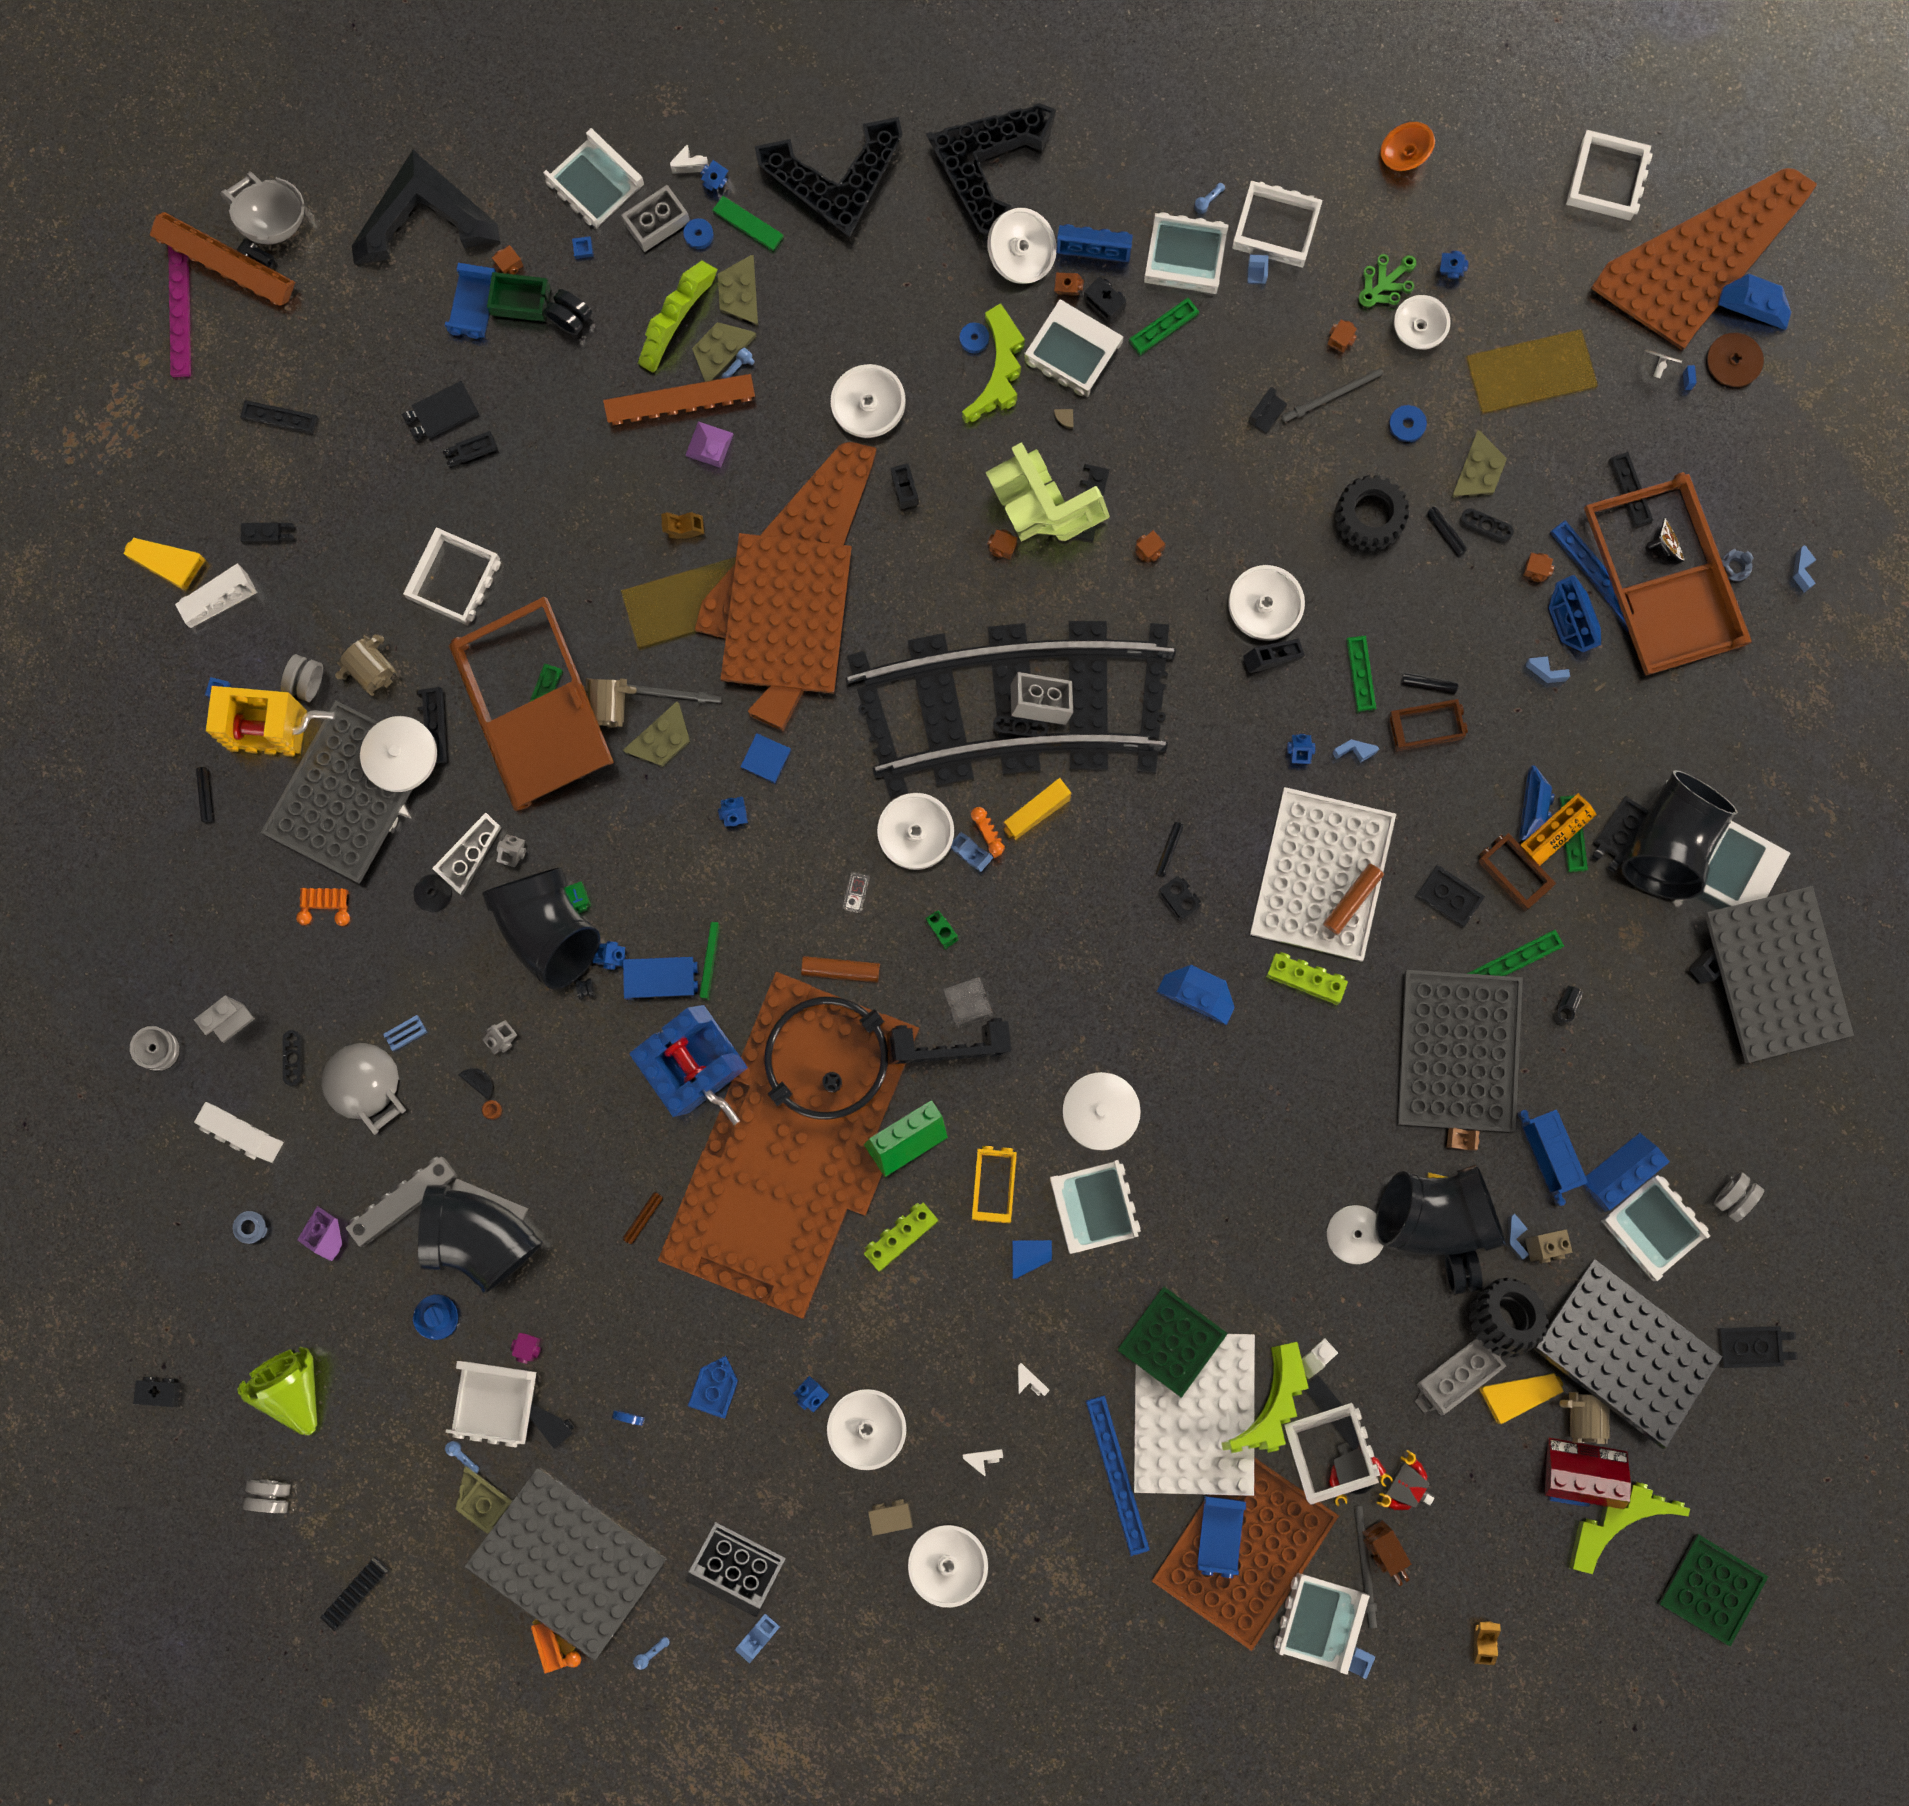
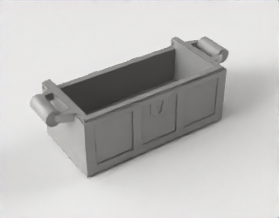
M1476 1337L1467 1346L1416 1384L1421 1391L1415 1403L1424 1414L1427 1411L1437 1410L1440 1416L1445 1415L1506 1367L1500 1358L1501 1354L1496 1355L1492 1353V1350L1483 1346L1484 1343ZM1424 1394L1433 1407L1431 1409L1422 1399L1421 1395Z

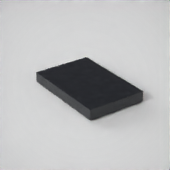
M1438 864L1415 895L1461 928L1466 926L1485 898L1484 895Z

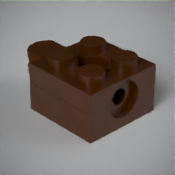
M1383 1520L1363 1531L1362 1533L1365 1536L1363 1542L1374 1555L1372 1558L1377 1567H1380L1383 1573L1387 1572L1391 1577L1393 1576L1399 1587L1403 1583L1397 1574L1398 1572L1406 1583L1410 1581L1404 1569L1412 1564L1394 1531Z

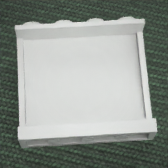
M457 1361L456 1369H461L462 1371L452 1430L446 1429V1433H452L453 1438L460 1439L470 1436L472 1441L482 1442V1438L488 1439L487 1443L499 1444L502 1441L505 1442V1446L509 1447L525 1444L536 1372Z

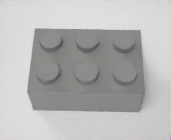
M668 185L621 215L624 225L644 252L684 227L690 221L687 211Z
M1017 672L1011 683V716L1066 725L1073 714L1072 681Z

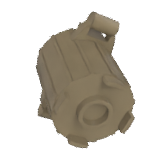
M377 634L373 635L372 639L364 635L363 639L351 645L343 653L340 661L337 662L341 669L335 674V677L341 680H346L347 676L351 674L371 696H374L373 692L383 685L387 688L393 682L390 679L393 673H397L388 660L378 651L377 647L380 643L384 642V637Z
M586 678V686L583 687L587 693L598 725L622 727L624 722L625 693L635 694L636 688L627 686V679L604 680Z
M1569 1392V1400H1560L1559 1404L1561 1407L1570 1408V1437L1572 1438V1443L1596 1442V1444H1608V1439H1610L1609 1407L1593 1395L1578 1394V1392Z

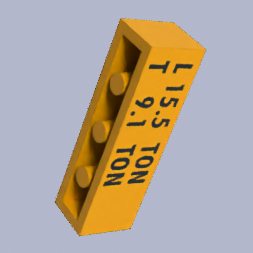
M1578 793L1526 839L1521 846L1540 866L1597 814L1592 806Z

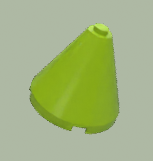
M299 1347L298 1350L300 1352L293 1354L290 1349L259 1365L249 1373L251 1379L247 1384L245 1381H242L237 1391L244 1402L298 1434H305L307 1436L312 1434L317 1426L313 1356L310 1351L305 1347Z

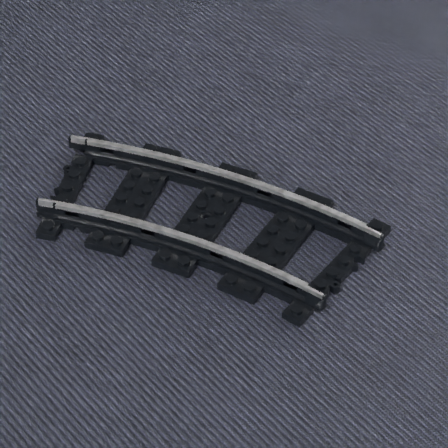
M1069 621L1068 640L1027 641L1025 623L988 627L989 645L948 651L945 633L907 640L910 659L873 668L869 666L865 651L848 655L847 659L852 675L845 678L846 684L864 679L866 685L857 688L860 702L864 703L858 707V711L861 715L867 714L866 721L871 734L869 742L875 741L878 743V747L872 749V752L877 754L879 765L873 767L874 776L876 778L884 777L889 797L893 799L908 794L903 776L914 774L917 771L933 769L936 786H944L974 780L971 761L1001 757L1003 775L1041 772L1039 753L1070 752V770H1108V752L1138 753L1137 772L1156 773L1158 752H1165L1168 746V742L1152 741L1150 739L1159 740L1160 724L1158 722L1162 723L1166 718L1164 712L1158 713V711L1162 709L1163 690L1167 688V684H1162L1160 678L1168 677V673L1165 671L1166 659L1172 660L1176 654L1175 648L1167 647L1169 625L1150 623L1149 641L1107 639V621ZM1042 649H1056L1050 651H1042ZM1128 649H1135V650H1142V651H1128ZM977 656L975 658L964 659L965 657ZM1069 659V681H1072L1073 714L1069 719V733H1049L1043 737L1029 738L999 734V738L967 743L952 670L991 664L997 717H1014L1011 716V683L1017 672L1031 674L1029 661ZM1107 659L1147 661L1140 734L1108 733ZM893 672L892 674H888V675H884V676H879V675H883V674H887V673ZM915 677L929 750L898 758L876 687L889 684L891 681H901ZM1000 721L998 724L999 729L1002 730L1004 726L1010 727L1009 731H1012L1013 722L1010 721V725H1005L1004 721ZM1017 723L1015 729L1017 732H1024L1026 726L1024 723ZM1029 724L1028 733L1030 734L1031 730H1036L1035 728H1031L1032 724ZM1124 743H1138V745H1135V744H1124ZM991 748H992V750H986V751H979V752H978V750H985V749H991Z

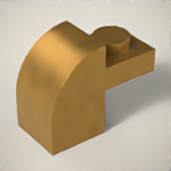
M668 512L661 514L662 529L664 533L669 534V538H691L704 534L702 515L692 512L680 516Z
M1486 1621L1480 1622L1479 1625L1475 1626L1474 1664L1495 1665L1498 1657L1497 1640L1501 1631L1500 1624Z

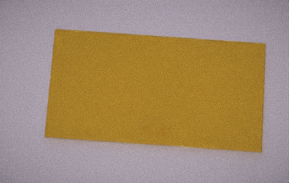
M1582 329L1467 355L1482 414L1598 387Z
M736 557L621 590L637 647H644L695 632L703 599L733 567Z

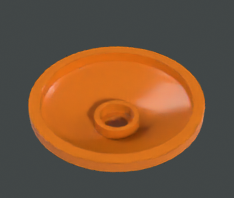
M1408 122L1396 127L1385 137L1382 143L1381 157L1387 167L1396 171H1406L1421 165L1434 149V134L1426 124L1421 122Z

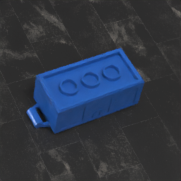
M1522 1110L1518 1113V1117L1522 1121V1128L1549 1192L1555 1199V1205L1562 1206L1566 1203V1200L1562 1197L1561 1193L1586 1184L1588 1182L1558 1111L1554 1110L1530 1120L1528 1111Z

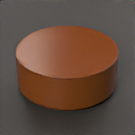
M489 1100L482 1106V1114L489 1120L499 1118L502 1113V1107L497 1101Z

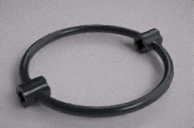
M817 997L795 1005L776 1022L766 1043L764 1064L766 1076L772 1088L767 1094L777 1107L784 1103L796 1113L814 1119H837L858 1111L876 1095L887 1072L888 1047L880 1027L885 1021L875 1009L868 1012L858 1004L843 998ZM823 1004L843 1006L863 1017L859 1022L869 1034L874 1031L879 1042L881 1055L879 1072L870 1090L853 1105L831 1112L813 1111L793 1102L790 1099L793 1094L783 1081L778 1084L772 1067L774 1043L785 1023L798 1012Z

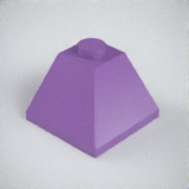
M698 421L686 452V457L721 468L733 433Z
M317 1206L297 1240L314 1253L333 1261L342 1246L338 1219Z

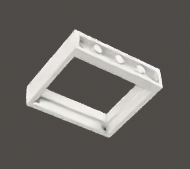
M1586 130L1582 138L1566 205L1631 221L1633 215L1639 211L1640 204L1637 202L1638 198L1642 197L1644 187L1641 186L1648 175V170L1645 169L1646 165L1650 164L1652 153H1650L1651 146ZM1591 143L1642 156L1630 206L1578 194Z
M1251 181L1232 249L1254 255H1269V259L1303 268L1322 200L1314 198L1313 195H1302L1298 191H1287L1280 186L1265 185L1264 182ZM1253 195L1313 211L1302 252L1241 236Z
M436 528L403 594L410 601L468 626L469 622H472L476 616L475 610L478 604L481 605L484 600V592L492 583L493 578L491 577L494 571H497L500 567V558L492 551ZM444 541L489 560L463 616L417 596Z
M1352 1403L1284 1425L1306 1499L1310 1505L1379 1483L1377 1476H1380L1377 1464L1373 1465L1371 1457H1374L1371 1445L1367 1446L1365 1440L1368 1438L1365 1426L1361 1427L1359 1420L1362 1419L1359 1408L1355 1409ZM1351 1416L1370 1476L1315 1493L1297 1433Z

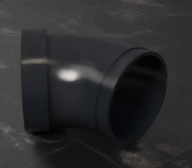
M1674 770L1649 807L1634 842L1627 848L1622 865V872L1625 878L1637 888L1663 898L1682 900L1699 896L1705 890L1710 873V866L1708 864L1722 835L1730 825L1731 820L1738 814L1737 809L1725 797L1707 784L1689 774Z
M562 867L533 874L482 892L487 910L493 912L496 923L515 956L532 975L546 987L553 990L564 988L578 979L592 963L600 945L599 931L577 912L566 893L565 887L568 884Z
M1477 1164L1458 1170V1175L1445 1178H1428L1405 1171L1398 1172L1389 1181L1380 1199L1376 1216V1235L1379 1243L1383 1246L1414 1254L1453 1255L1472 1252L1482 1248L1487 1252L1506 1245L1494 1204Z
M428 1184L425 1189L418 1230V1258L422 1270L443 1271L445 1267L458 1270L469 1277L475 1285H478L481 1292L485 1294L517 1270L543 1244L522 1219L495 1201L473 1193L451 1190L449 1185Z

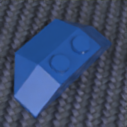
M1747 274L1724 286L1718 301L1720 306L1778 328L1787 329L1791 309L1783 286Z
M1575 575L1556 582L1549 610L1561 642L1581 652H1586L1600 646L1601 627L1586 590Z
M1533 765L1528 769L1518 840V843L1521 844L1552 816V812H1549V807L1554 801L1552 787L1538 768Z
M1193 965L1165 974L1157 990V993L1227 1025L1235 1008L1226 981Z

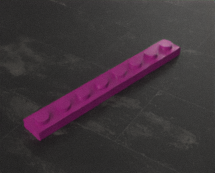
M168 245L170 374L172 377L191 376L189 258L183 253L172 250V247Z

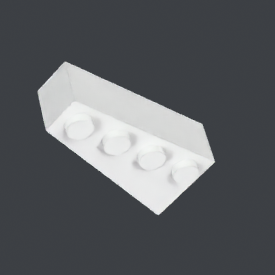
M237 563L190 595L181 598L175 605L185 624L192 628L256 594L257 591L248 574Z
M485 813L432 869L463 896L501 829L500 825Z
M205 1102L194 1123L200 1126L199 1130L207 1134L211 1132L216 1134L214 1138L223 1143L226 1140L229 1141L230 1147L238 1151L241 1149L245 1150V1155L254 1160L256 1157L273 1163L284 1143Z

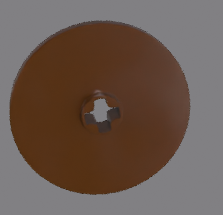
M1728 333L1720 336L1713 342L1707 354V365L1712 376L1720 383L1730 387H1742L1752 383L1761 373L1764 364L1763 353L1758 343L1742 333ZM1734 356L1737 360L1739 359L1737 363H1735L1734 360H1731Z

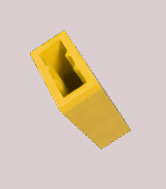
M133 538L132 541L127 543L123 553L130 560L184 591L187 590L205 562V559L199 553Z
M1061 778L1057 779L1004 821L1005 828L1003 830L1009 838L1013 837L1014 840L1018 839L1069 802L1071 798L1070 790Z
M1546 1374L1480 1387L1479 1390L1497 1424H1502L1564 1392L1562 1389L1564 1385L1558 1375Z

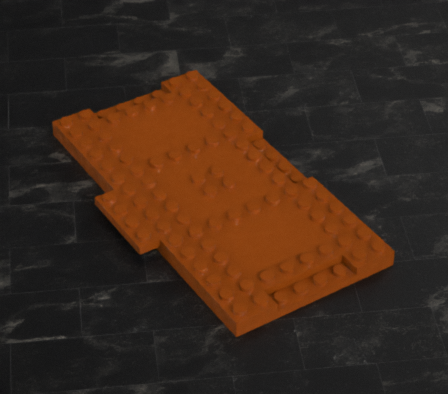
M776 972L741 1056L748 1068L732 1080L724 1099L740 1122L733 1125L723 1109H720L658 1261L804 1319L847 1210L866 1216L881 1179L882 1172L864 1144L869 1138L879 1132L906 1063L890 1065L888 1053L887 1072L880 1089L864 1107L850 1115L837 1119L823 1120L798 1114L784 1103L777 1107L767 1094L772 1088L767 1079L764 1064L765 1047L772 1028L783 1014L803 1001L817 997H840ZM816 1005L798 1012L782 1027L774 1043L772 1067L778 1084L783 1081L793 1094L790 1097L793 1102L813 1111L831 1112L853 1105L870 1090L879 1072L880 1047L874 1031L869 1034L859 1022L863 1017L858 1013L839 1005ZM861 1006L868 1012L872 1011L871 1009ZM879 1013L885 1021L880 1027L886 1042L887 1033L899 1025H907V1028H913L915 1042L920 1030L919 1027ZM835 1072L840 1075L842 1087L839 1091L831 1093L824 1088L822 1080L825 1074Z

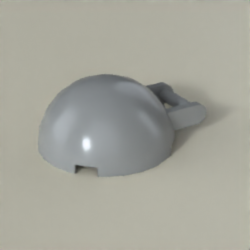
M248 172L241 181L229 189H223L220 192L223 199L230 204L229 213L234 226L242 235L256 243L276 244L285 241L296 233L304 216V201L299 190L290 182L277 177L276 180H264L261 182L252 172ZM250 183L252 184L251 186L242 190L235 198L232 196L244 187H246L247 185H249Z
M356 1043L343 1047L329 1058L322 1074V1090L328 1104L337 1113L347 1118L362 1119L372 1133L376 1135L381 1127L400 1112L403 1114L406 1111L394 1095L397 1091L399 1075L395 1062L386 1051L372 1044ZM392 1101L396 1107L373 1124L369 1117L382 1111Z

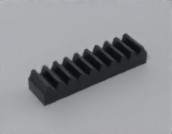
M374 1556L320 1618L333 1631H336L391 1569L377 1556Z

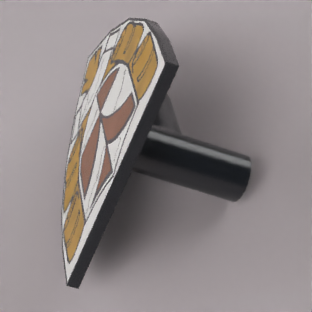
M1664 518L1659 538L1648 542V547L1651 550L1660 546L1666 556L1672 554L1678 560L1685 561L1679 541L1667 519Z

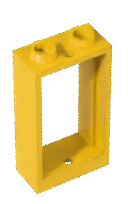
M982 1146V1149H978L972 1220L1011 1223L1017 1152H1013V1148L1002 1147L1001 1151L993 1150L994 1147ZM982 1156L1011 1158L1007 1214L977 1212Z

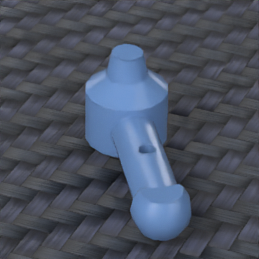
M1218 183L1206 197L1197 198L1194 210L1199 214L1205 213L1209 203L1220 192L1224 191V184Z
M746 348L739 350L736 360L722 374L721 378L731 377L742 364L753 365L755 361L752 359V353Z
M450 1441L447 1443L445 1452L449 1456H456L465 1466L467 1465L478 1473L479 1467L461 1451L459 1442Z
M663 1637L645 1654H638L633 1661L635 1668L639 1670L645 1669L649 1664V1660L669 1645V1639Z

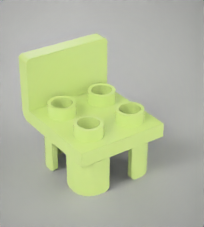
M1022 442L1011 448L1015 455L1013 458L985 472L1001 504L1006 506L1005 510L1021 542L1037 533L1056 535L1059 540L1067 541L1110 517L1103 496L1097 486L1067 502L1064 501L1054 481L1045 486L1044 484L1052 481L1040 453L1037 449L1027 453Z

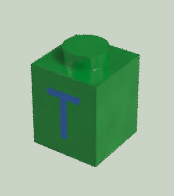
M578 882L565 887L566 893L577 912L582 913L588 910L587 907L591 906L584 884Z

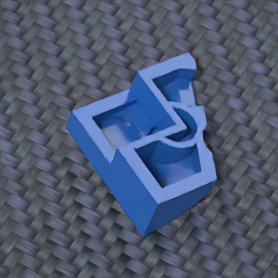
M1052 1240L1012 1241L1013 1279H1017L1052 1261Z

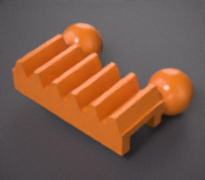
M975 807L971 811V818L977 824L990 854L996 858L1002 855L1005 846L1001 843V838H997L998 832H993L994 825H990L991 819L987 818V811L982 807Z
M302 888L300 891L301 909L296 915L297 922L300 925H307L311 922L312 916L308 909H339V912L335 914L334 920L339 926L347 925L350 921V916L346 912L348 890L343 888Z
M542 1623L531 1626L545 1674L565 1666L575 1668L580 1664L581 1656L576 1651L567 1653L566 1657L563 1658L556 1633Z

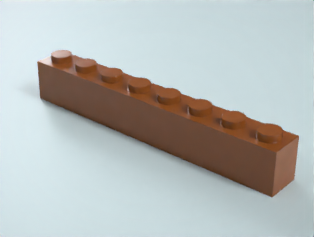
M166 212L156 215L150 236L154 237L157 242L172 247V250L187 255L190 260L204 264L209 270L221 273V276L236 281L241 287L253 290L256 295L268 298L275 305H283L289 301L295 285L293 280Z
M751 374L604 399L603 402L607 422H612V425L623 424L625 419L635 422L642 420V416L649 415V419L660 417V413L667 412V415L679 414L678 410L681 409L691 412L696 411L698 406H704V409L715 407V403L722 402V405L725 406L734 404L733 400L738 399L741 402L752 401L751 397H755Z

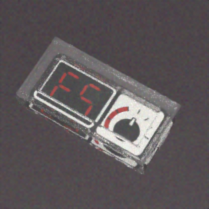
M851 872L842 909L861 914L870 876Z

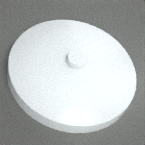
M1015 208L1001 214L992 224L988 235V253L993 266L1005 279L1017 284H1029L1040 280L1051 270L1056 258V239L1051 226L1039 213L1027 208Z
M860 365L848 370L837 380L831 394V408L837 423L845 431L858 437L871 438L887 433L897 425L905 410L906 398L900 380L893 372L878 365Z
M1261 565L1248 569L1237 578L1229 594V611L1234 623L1246 635L1258 640L1269 641L1286 636L1298 625L1304 612L1305 599L1300 584L1289 572L1276 566Z
M404 716L390 717L373 726L365 736L360 750L361 766L366 776L376 786L391 792L408 791L419 786L431 774L437 758L436 743L430 731L419 721Z
M910 793L894 799L883 810L878 822V840L883 852L892 862L903 868L918 870L931 867L946 856L953 843L954 824L949 811L939 800L927 794Z
M1093 1073L1079 1079L1067 1092L1063 1103V1120L1069 1134L1082 1146L1093 1150H1110L1124 1144L1135 1132L1140 1120V1104L1135 1091L1124 1079L1110 1073Z
M870 1389L854 1391L844 1396L831 1411L827 1424L828 1441L835 1455L846 1465L860 1470L877 1469L890 1463L901 1451L906 1438V1420L899 1405L885 1393Z
M954 1525L934 1527L921 1535L914 1544L908 1562L909 1577L917 1593L929 1603L940 1607L960 1606L972 1600L982 1589L988 1573L987 1555L979 1539L970 1531Z

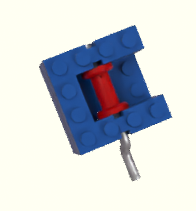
M704 1005L686 1008L663 1026L661 1032L654 1033L629 1053L673 1117L690 1113L708 1099L723 1109L733 1125L740 1122L729 1104L723 1098L716 1096L715 1093L748 1067Z

